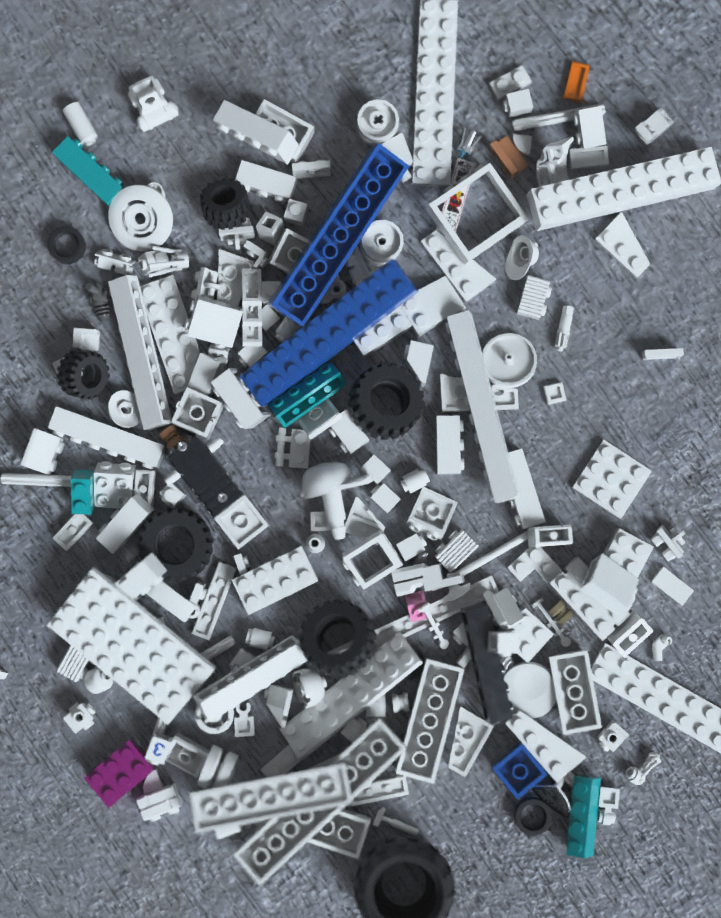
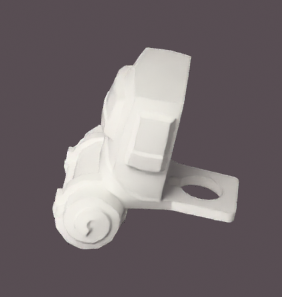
M153 76L140 80L128 87L131 103L134 108H138L140 114L137 117V125L143 132L151 130L178 116V107L172 101L167 102L163 96L165 93L158 79H155Z

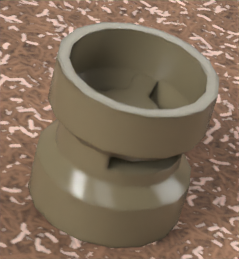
M561 599L547 611L550 616L556 619V623L559 626L564 625L574 615L571 609L565 607V603Z

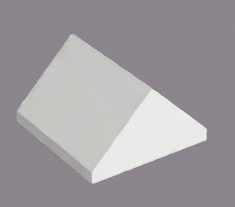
M177 733L172 740L165 761L197 778L211 750Z

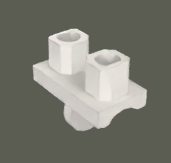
M246 218L244 223H240V227H233L230 230L229 228H225V230L219 229L221 241H228V245H235L236 250H240V244H245L247 239L255 238L254 228L251 226L249 218Z
M201 267V270L195 273L194 279L198 282L197 289L192 291L191 298L196 300L198 295L213 299L215 290H221V286L216 284L218 272Z
M664 525L658 527L651 540L656 546H659L664 541L669 547L662 551L666 560L669 561L675 557L679 559L683 556L684 550L680 545L682 546L686 543L682 538L685 534L684 530L677 532L673 527L668 531Z

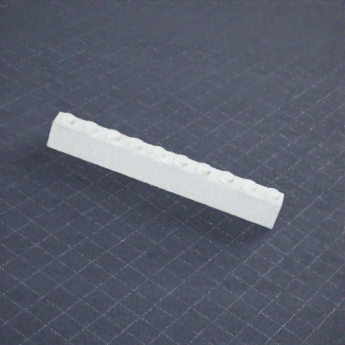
M468 310L447 316L448 322L445 325L448 334L451 333L453 340L450 341L452 351L456 352L457 359H455L456 368L461 370L462 377L459 378L461 387L466 389L467 396H464L466 406L470 407L472 414H469L471 425H475L476 433H474L475 441L481 447V451H479L480 460L486 466L484 476L486 481L490 482L491 488L488 489L490 498L495 503L520 498L472 313Z

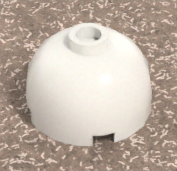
M306 668L294 671L292 677L296 676V682H293V686L299 702H304L305 704L303 708L306 709L317 705L325 694L324 688L327 687L325 678L321 677L314 669Z

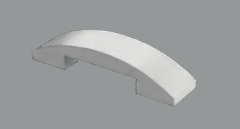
M163 581L156 586L151 584V589L146 593L183 622H186L196 608L193 603Z

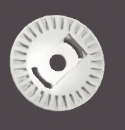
M146 185L128 186L119 191L110 204L108 212L110 228L116 239L127 248L135 251L153 250L152 246L159 247L168 239L173 227V213L166 198L156 189ZM134 200H142L146 202L145 204L136 203L130 205V202ZM137 213L145 215L146 221L144 224L136 222L135 216ZM149 231L152 233L149 236H136V234H145Z

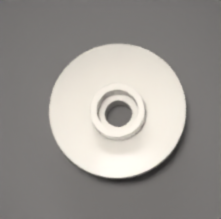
M123 390L114 393L110 397L108 413L117 425L131 428L141 422L134 393Z

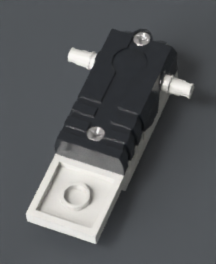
M198 434L194 437L187 435L184 439L185 441H179L177 447L170 448V455L166 458L175 470L168 474L164 481L169 486L182 477L239 550L269 525L213 455V452L224 443L221 438L218 437L206 445Z

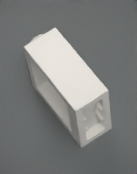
M382 529L342 553V564L347 571L349 569L352 571L354 582L357 586L361 585L363 589H366L403 565L402 559ZM379 542L392 563L369 578L364 579L351 558Z

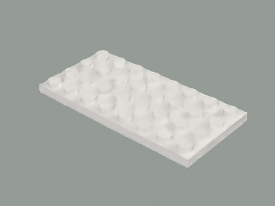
M95 567L90 570L47 625L167 724L172 721L216 668Z

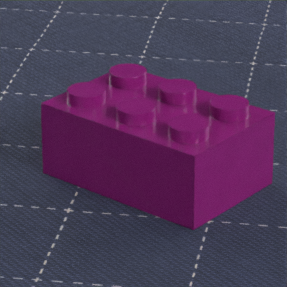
M132 737L84 777V779L104 804L110 808L157 767L155 764L148 762V759L145 758V752Z

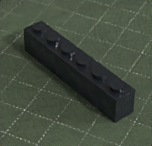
M484 603L460 608L485 721L489 724H495L512 719L513 705L507 695L509 687L507 682L504 681V665L500 663L499 653L488 651L489 631L496 632V628L494 625L492 626L491 622L493 613L490 607Z

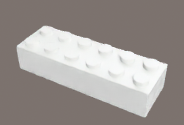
M425 658L424 668L403 743L408 748L398 758L395 770L397 774L434 784L464 668Z

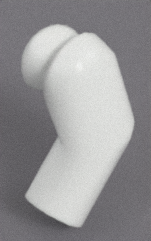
M666 634L660 635L652 643L653 661H662V650L672 643L670 636Z

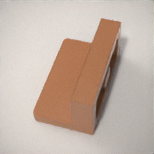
M505 136L498 142L495 140L490 144L489 151L510 179L528 167V163L508 136Z

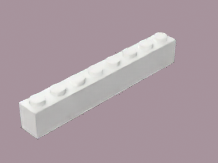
M125 275L109 281V292L114 304L118 330L121 333L123 350L126 354L127 367L130 371L131 384L134 388L143 429H156L172 424V417L138 277Z

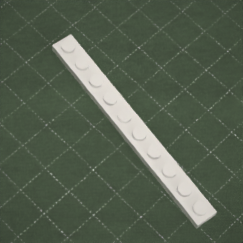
M491 575L472 584L468 592L454 601L440 599L431 603L428 610L436 623L461 612L460 608L472 606L486 600L482 593L490 590L493 595L499 592ZM408 614L374 630L377 637L374 640L376 649L372 650L371 653L379 649L398 632L407 637L431 626L429 620L423 619L411 622L410 615ZM353 640L326 653H342L351 646Z

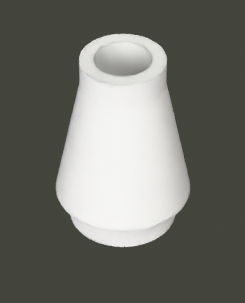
M313 534L307 538L306 547L312 553H319L325 547V540L321 535ZM313 540H317L319 542V545L317 547L312 546Z

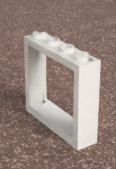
M491 163L486 166L483 164L479 165L473 170L475 173L470 177L466 174L458 180L460 182L454 187L452 184L443 190L445 194L440 197L436 195L428 201L430 204L425 208L464 265L529 220ZM486 174L517 219L471 251H468L437 206Z

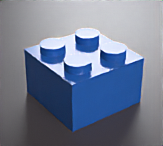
M521 741L491 765L492 769L517 800L548 775Z

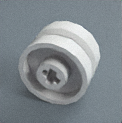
M376 99L362 106L358 112L357 129L364 143L369 146L377 143L382 144L397 135L399 116L392 104L386 100Z
M376 220L372 222L359 242L360 253L369 264L383 266L392 258L396 259L404 243L403 234L393 222Z
M213 745L197 786L207 789L213 779H215L213 789L230 784L239 755L228 752L222 762L220 760L223 755V748Z

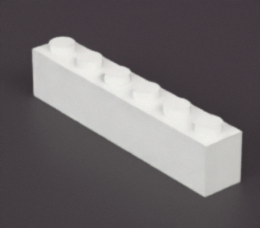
M55 407L48 426L49 429L53 430L52 434L60 437H63L64 434L71 436L70 440L79 444L85 441L89 443L88 447L96 450H99L100 447L107 449L106 453L115 457L121 454L125 456L124 460L135 463L136 460L143 462L142 466L153 470V467L159 468L166 450L165 445L59 407Z
M291 635L194 695L193 697L201 714L209 722L216 720L226 711L234 709L242 701L253 697L258 691L269 687L274 681L285 677L293 669L301 667L303 663L308 661L300 648L301 642Z

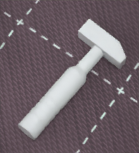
M384 807L378 810L373 825L378 827L382 820L389 823L392 827L415 837L417 836L419 829L399 820L383 816L386 810Z

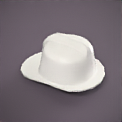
M521 235L516 237L507 256L505 271L512 280L523 278L529 267L538 260L539 251L537 243L532 242L527 236Z

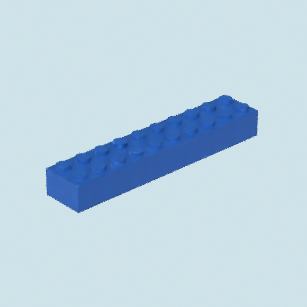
M380 143L373 144L267 305L296 325L304 327L409 168V165Z
M392 258L246 370L240 377L262 407H268V404L275 398L297 385L419 291L397 260Z

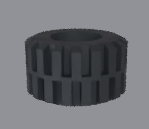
M222 178L219 181L216 179L214 183H208L207 187L203 188V193L200 194V203L205 221L210 226L213 225V228L217 229L220 227L221 230L229 228L230 230L234 226L239 227L240 223H244L246 218L249 217L250 203L248 193L240 181H234L232 178L229 180Z
M84 349L70 350V353L64 355L65 358L60 360V367H57L59 374H56L57 379H59L58 385L62 387L61 390L70 396L85 400H91L94 397L100 396V392L103 393L105 390L104 386L108 385L107 378H110L108 373L110 369L106 365V359L101 354ZM85 368V370H86L85 376H84L83 380L81 381V373H82L83 369Z

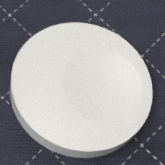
M513 333L498 335L491 339L483 349L482 354L489 381L503 388L521 386L530 380L536 370L537 354L531 342L521 335Z
M522 662L513 666L506 673L504 681L507 682L509 687L507 695L509 701L512 702L513 713L521 710L531 718H538L552 709L556 702V694L552 673L545 666L535 662Z

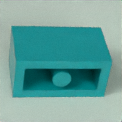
M75 469L71 477L72 514L91 515L95 506L94 470Z

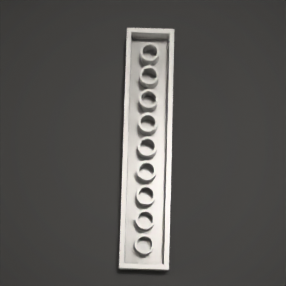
M712 147L532 188L526 196L535 229L540 231L713 190L721 184V178Z
M381 718L329 766L346 764L353 800L408 747ZM346 805L274 818L234 854V857L260 886Z

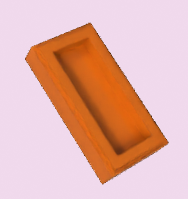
M571 62L562 99L577 103L582 102L590 65Z

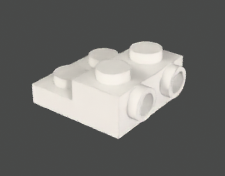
M423 487L406 524L414 532L422 531L427 533V537L431 540H441L458 502Z

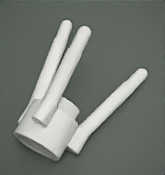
M152 246L153 250L175 255L171 256V261L150 263L149 267L172 265V267L150 273L149 277L189 267L188 253H182L181 249L174 250Z

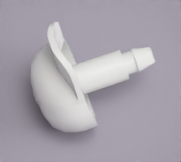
M322 463L306 470L302 479L303 489L300 492V496L303 499L322 496L327 523L330 522V530L334 539H344L346 530L344 520L346 515L341 490L369 484L373 481V475L368 474L354 477L351 469L345 463Z

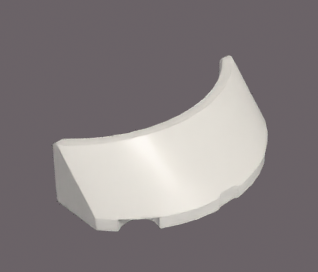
M573 137L548 144L542 150L543 152L536 168L539 187L569 180L566 160Z

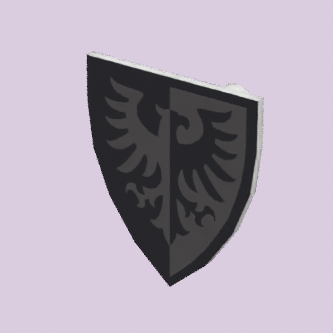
M564 778L555 782L554 785H535L531 788L548 807L558 814L569 818L570 805L568 798L560 790L565 783Z

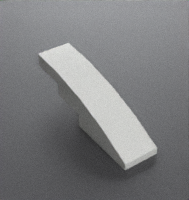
M242 269L243 346H262L261 269Z

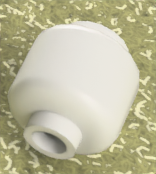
M96 667L85 674L84 684L89 692L99 694L112 686L113 679Z

